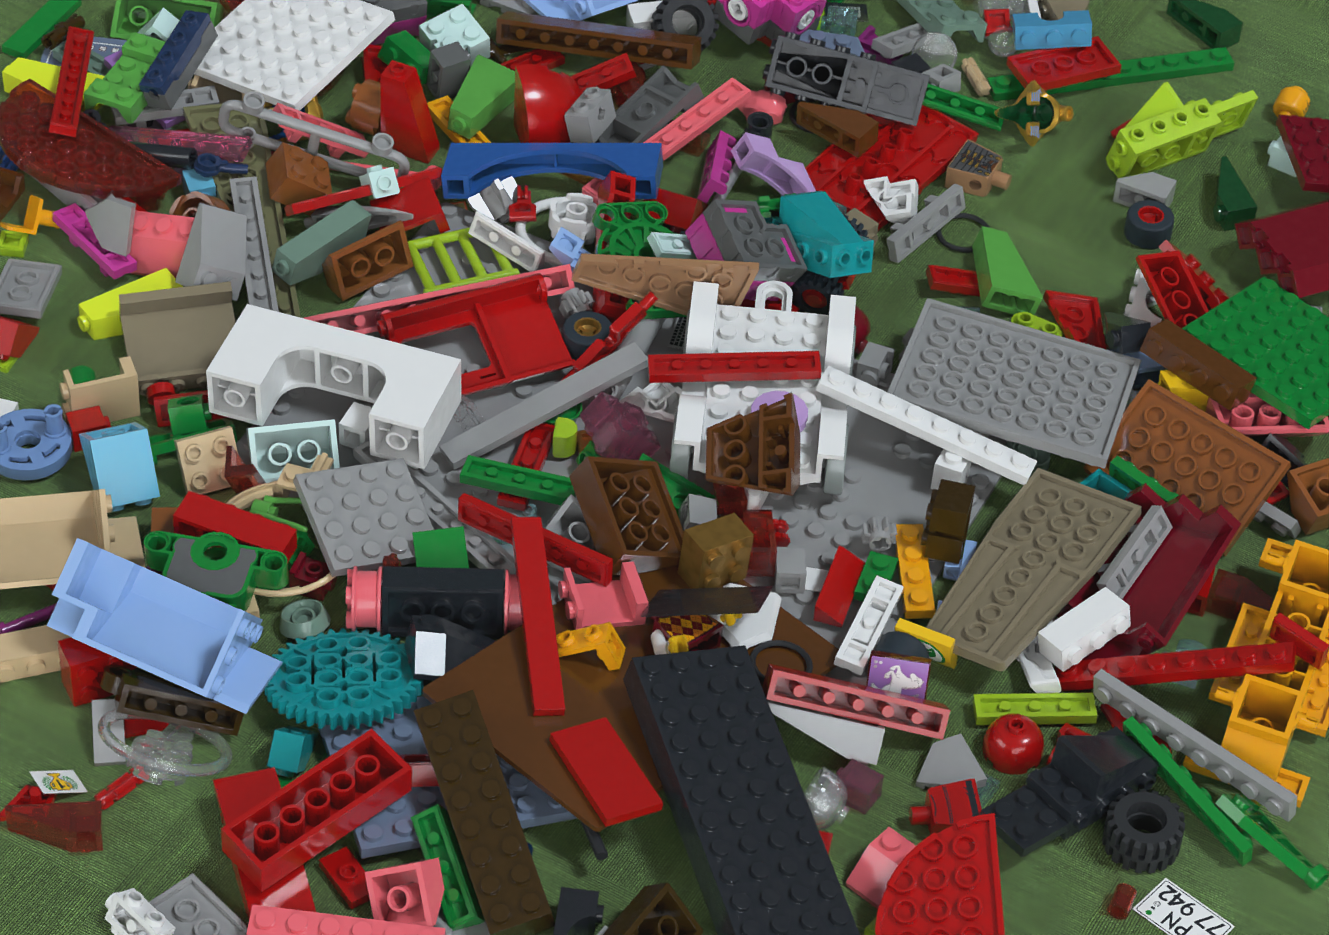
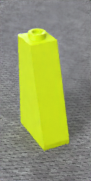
M18 57L2 71L4 91L43 110L53 109L61 66ZM87 72L84 92L96 78L103 79L105 76ZM84 93L82 98L80 114L86 110L84 103ZM97 103L92 109L97 111L103 104Z
M167 268L161 269L80 303L79 316L77 317L79 327L83 332H87L93 340L123 335L119 314L120 294L183 286L175 282L176 278Z

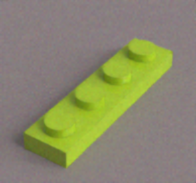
M1093 693L973 694L972 704L976 725H990L998 717L1008 713L1028 716L1036 724H1096L1097 720Z

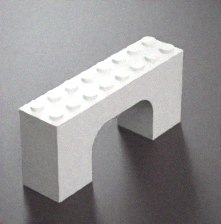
M250 304L246 305L206 370L209 412L259 426L264 425L278 399L287 391L298 387H313L373 403L374 405L369 412L370 455L387 460L404 458L406 465L425 469L461 402V359Z

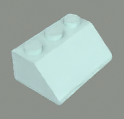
M335 419L246 428L254 486L277 481L286 463L311 469L317 455H321L322 452L327 453L328 457L334 460L330 469L340 468Z

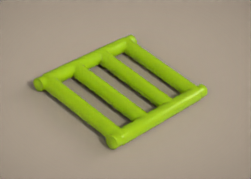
M470 227L408 241L413 266L424 286L423 293L520 274L518 268L513 269L506 256L491 248L502 271L487 274L469 239L474 238V236L468 233ZM459 241L476 277L461 280L444 244ZM434 248L450 280L449 283L434 284L418 251L419 249Z

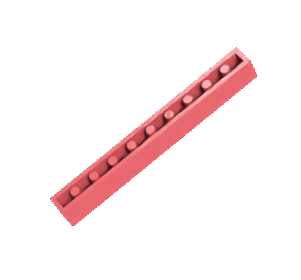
M566 264L303 318L368 334L378 331L376 322L380 320V314L536 273L542 274L546 283L548 297L563 294L575 288L574 281L571 280V266Z

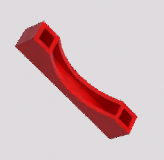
M611 170L598 188L597 206L603 203L634 202L636 177ZM624 212V215L630 219L631 213ZM599 214L603 220L612 221L607 214ZM596 227V244H597V242H598V240H599V238H600V236H601V234H602V232H603L602 230L598 229L597 227ZM602 242V249L606 248L607 242ZM593 287V300L595 302L592 304V311L604 315L612 324L626 311L625 306L629 298Z

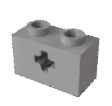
M586 88L565 113L564 117L570 142L595 143L615 119L616 113L610 89Z

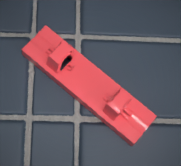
M277 103L272 110L366 141L361 133ZM278 124L279 127L284 128L286 138L290 142L297 143L302 136L310 138L308 133ZM320 138V142L327 144L326 148L331 157L339 159L345 151L363 158L368 154V152Z

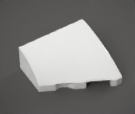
M885 176L864 180L865 188L888 221L905 224L917 214L918 183L916 179L890 183L888 177Z
M650 383L643 390L640 387L635 388L619 401V405L623 409L674 423L675 410L679 405L682 389L679 386L673 387L670 383Z

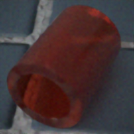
M1125 883L1116 886L1107 908L1108 913L1112 917L1123 920L1129 916L1137 895L1135 888Z

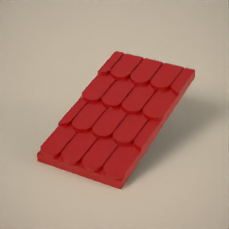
M925 106L921 107L917 126L867 113L865 115L879 122L878 140L873 146L858 158L832 143L808 164L805 169L815 190L826 192L842 214H846L853 208H856L879 223L878 230H880L890 221L885 218L865 188L864 180L885 176L888 177L890 183L916 179L919 196L925 187L947 170L948 165L967 139L976 142L979 133L943 113Z

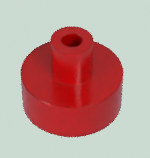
M169 382L154 383L146 389L147 401L151 405H154L153 400L156 396L175 394L174 385Z

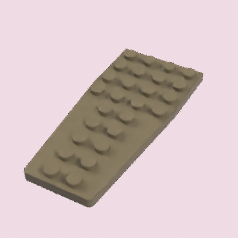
M1037 468L1027 483L996 519L926 628L955 638L954 654L996 671L1006 670L1036 638L1038 632L1049 624L1102 567L1141 516V506Z

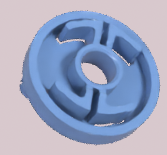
M51 404L46 406L44 410L21 409L0 417L1 475L15 480H36L54 474L68 462L72 454V437L69 426L63 420L61 406ZM27 444L36 445L33 448H21Z

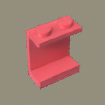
M634 561L622 562L620 580H612L607 587L596 582L575 584L570 567L564 568L563 580L558 582V592L560 598L565 599L566 617L568 620H572L575 630L611 622L613 627L642 625L646 623V617H641L649 602Z

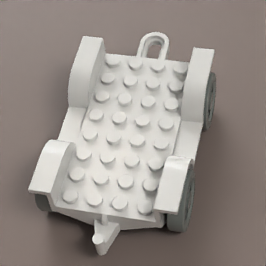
M772 280L758 286L755 308L717 304L719 284L694 281L691 308L687 313L683 354L819 351L821 377L828 365L852 376L856 325H854L856 297L831 295L829 315L792 312V289L781 281ZM771 296L780 298L782 300L781 310L765 309L766 299ZM820 379L683 382L679 405L675 410L670 471L688 479L690 459L694 454L693 470L706 474L707 428L741 414L745 416L751 413L752 403L763 393L786 391L797 395L805 402L808 408V420L804 430L800 432V485L814 482L820 483L822 469H825L824 494L841 495L849 430L847 404L816 391ZM734 486L741 489L747 513L751 516H756L769 492Z

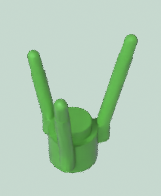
M265 495L264 500L255 499L253 501L250 513L260 514L264 518L278 523H285L303 532L308 531L306 526L278 517L279 509L274 506V504H302L300 497H272Z

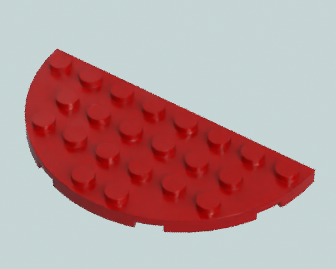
M995 813L959 820L956 822V825L948 827L937 834L936 832L932 833L905 856L887 883V888L877 911L875 935H1005Z

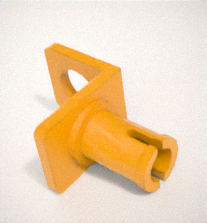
M30 195L23 226L0 222V227L33 235H36L38 225L55 227L56 229L60 228L52 220L54 211L42 209L43 199L35 195Z

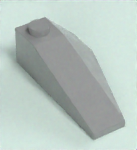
M767 700L772 714L845 758L851 759L850 764L868 768L869 763L877 765L885 732L883 726L841 716L837 718L832 714L811 709L810 711H805L802 707Z

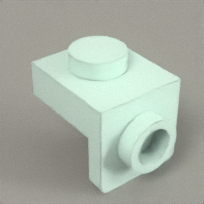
M382 164L366 168L367 174L359 176L361 186L370 184L374 199L400 192L394 167L383 169Z

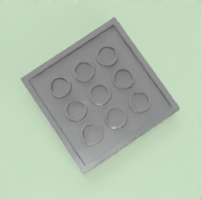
M404 458L296 474L293 483L332 577L347 575L348 569H353V566H357L358 570L371 571L379 569V566L384 568V566L395 567L416 563L412 532L434 530Z

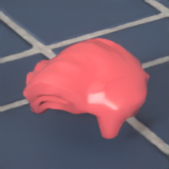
M766 90L751 91V97L737 108L743 113L746 121L750 114L764 112L773 118V125L782 122L787 105L786 99L782 95Z

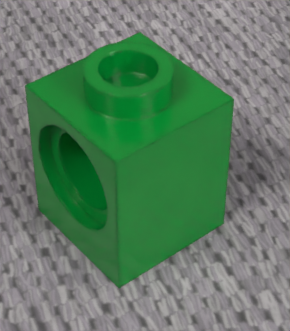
M203 394L168 399V414L173 435L207 430V422L212 419V413L209 412V403H204Z

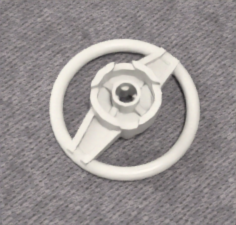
M567 193L566 197H553L533 203L536 205V214L550 209L548 225L552 238H555L560 228L563 227L585 241L581 246L582 248L584 244L588 245L594 242L596 227L592 223V216L597 208V204L593 202V197L581 193ZM516 222V235L544 251L546 263L555 266L563 265L553 253L540 248L530 240L526 233L527 222Z

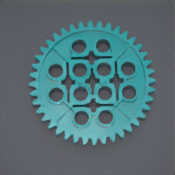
M341 628L339 633L329 629L328 634L321 632L316 637L306 636V640L296 638V644L286 643V649L279 648L278 654H272V657L283 663L264 689L267 701L272 702V708H278L279 714L286 713V719L296 717V723L298 724L306 720L308 727L318 723L319 729L330 725V729L334 730L337 725H341L343 730H347L349 725H353L356 729L360 728L361 723L371 727L374 720L382 724L383 717L394 719V713L403 714V708L410 709L411 702H417V696H421L424 680L413 679L404 647L405 643L400 644V638L391 640L390 634L380 637V632L377 631L369 634V629L358 633L357 628L355 631L351 630V632ZM373 672H376L375 682L373 681ZM312 675H314V684H312Z

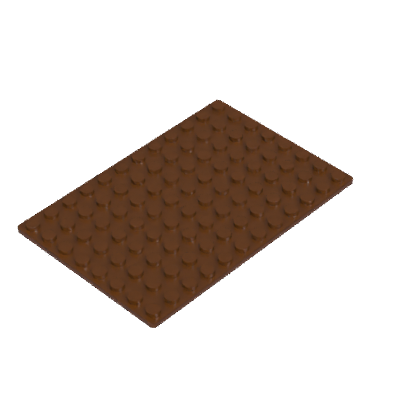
M679 565L638 574L649 603L659 590L691 589L677 573ZM612 575V580H620V575ZM743 579L733 582V584L753 587ZM565 599L552 605L556 635L563 631L575 630L572 620H568L566 617ZM780 607L772 640L792 642L803 648L812 660V674L824 676L836 668L834 660L839 649ZM646 617V623L642 625L614 627L626 648L620 669L609 671L603 660L599 659L596 649L559 657L565 701L564 716H533L523 625L423 688V696L432 704L473 690L495 753L595 832H600L606 827L550 743V733L606 717L655 791L658 792L663 788L623 682L624 675L633 657L655 655L651 642L654 621L650 617ZM722 636L720 647L718 648L730 647L729 642ZM759 644L747 649L749 656ZM783 646L765 648L759 652L755 660L758 670L764 676L766 675L768 663L806 672L807 668L801 654ZM759 679L760 684H761V686L763 687V683H764V682H762V681Z

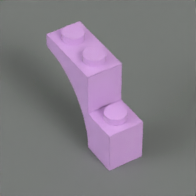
M745 132L731 150L740 170L761 178L775 188L782 196L784 194L816 191L803 163L778 157L769 138Z

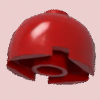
M1017 713L1002 715L993 721L987 729L982 745L983 756L986 760L988 757L993 763V768L997 771L1009 775L1025 774L1029 768L1033 766L1036 768L1041 762L1044 752L1043 733L1036 722L1028 716Z

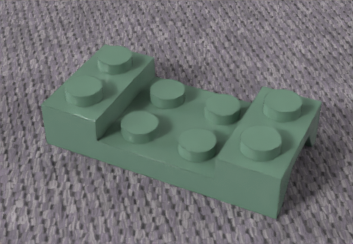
M897 0L939 44H944L955 31H968L978 42H983L987 23L977 12L960 9L953 0Z

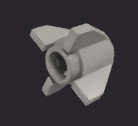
M512 176L501 182L499 179H496L492 182L491 186L484 189L480 194L478 193L468 198L466 201L473 211H479L492 220L500 221V223L504 224L509 221V205L517 202V184Z

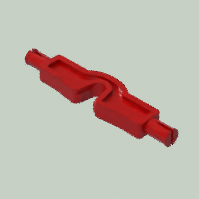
M649 291L639 303L634 302L610 325L609 336L605 340L596 339L572 364L573 369L563 379L610 355L623 342L628 333L647 315L646 311L658 301V298Z

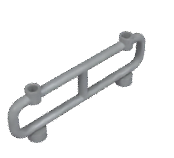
M254 91L246 93L243 101L228 100L220 107L218 116L220 128L227 135L239 139L238 144L244 149H250L256 144L276 151L282 141L257 134L252 127H243L241 129L233 126L229 122L230 111L232 110L310 134L308 148L301 149L314 156L322 157L325 161H328V166L331 169L356 177L367 174L366 168L317 153L320 138L395 161L399 165L396 177L409 174L410 163L405 155L393 149L394 140L389 134L378 133L374 135L372 142L365 141L265 109L263 95Z

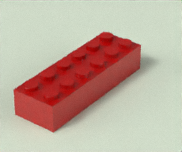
M370 729L222 827V851L262 892L412 791V768L373 729Z

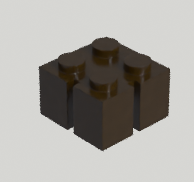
M941 479L939 488L932 490L925 520H927L926 528H924L921 545L926 546L924 557L959 564L968 533L976 486Z

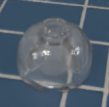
M822 767V770L820 769L804 792L820 831L830 828L835 821L841 824L850 807L845 805L848 798L847 786L839 776Z

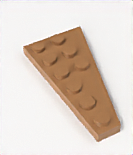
M581 253L572 272L571 280L637 301H641L650 291L658 298V301L653 306L687 316L688 310L691 308L694 281L719 284L717 304L740 306L759 271V263Z

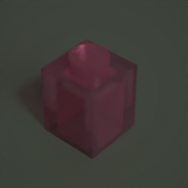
M852 759L845 768H839L833 778V784H835L834 798L865 815L882 794L884 775Z

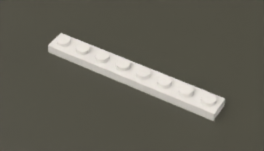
M829 365L818 382L816 391L1021 485L1027 483L1037 463V460Z

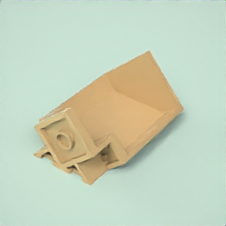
M105 489L0 499V589L57 584L77 538L146 568L136 516L108 519L107 513L112 512L111 495H106Z

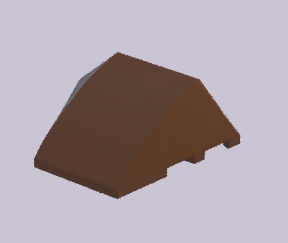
M792 392L783 395L784 399L771 405L764 403L759 406V410L745 416L741 414L707 428L706 480L708 482L789 496L794 495L800 486V429Z

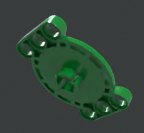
M656 201L603 203L598 205L593 213L592 223L603 232L596 244L595 254L656 257L647 240L650 233L674 234L668 228L662 226L668 216L666 207ZM648 211L656 212L660 219L651 217ZM624 212L633 214L636 220L628 219ZM599 214H607L612 221L603 220ZM603 241L607 242L606 248L602 249ZM629 298L625 306L626 310L637 300ZM652 305L646 311L647 315L642 320L687 316Z

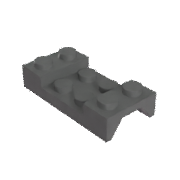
M662 66L615 112V119L597 139L596 143L645 142L660 131L679 112H686L704 98L699 84L694 82L692 85L687 86L679 82L667 67Z

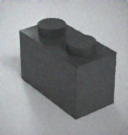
M458 41L430 50L426 85L435 99L447 95L451 99L455 98L469 72L471 64L470 54L462 48Z

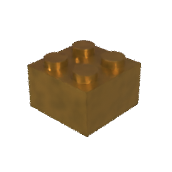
M735 513L685 529L677 573L691 589L719 588L745 579L754 534Z

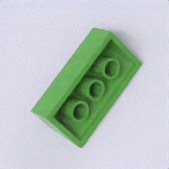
M116 0L110 37L128 40L133 32H138L162 8H165L178 20L181 19L186 10L208 13L210 21H212L215 28L222 21L224 6L216 2L204 0Z

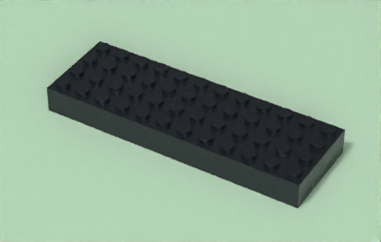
M746 646L633 657L624 675L623 682L717 935H860Z

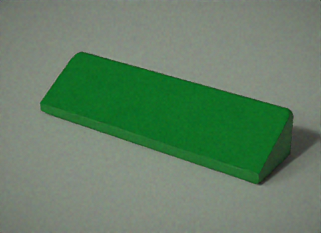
M931 84L927 86L922 106L1001 131L1004 119L994 114L1000 107Z
M436 804L412 816L411 820L425 860L439 858L445 888L441 908L447 925L452 931L485 922L448 810Z

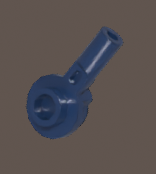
M203 153L195 160L194 170L207 178L215 176L219 172L247 175L248 164L228 163L227 160H221L219 156Z

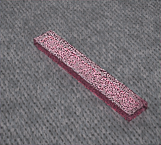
M111 125L109 128V135L106 138L195 148L198 156L203 153H211L219 156L221 160L243 162L253 144L249 136Z

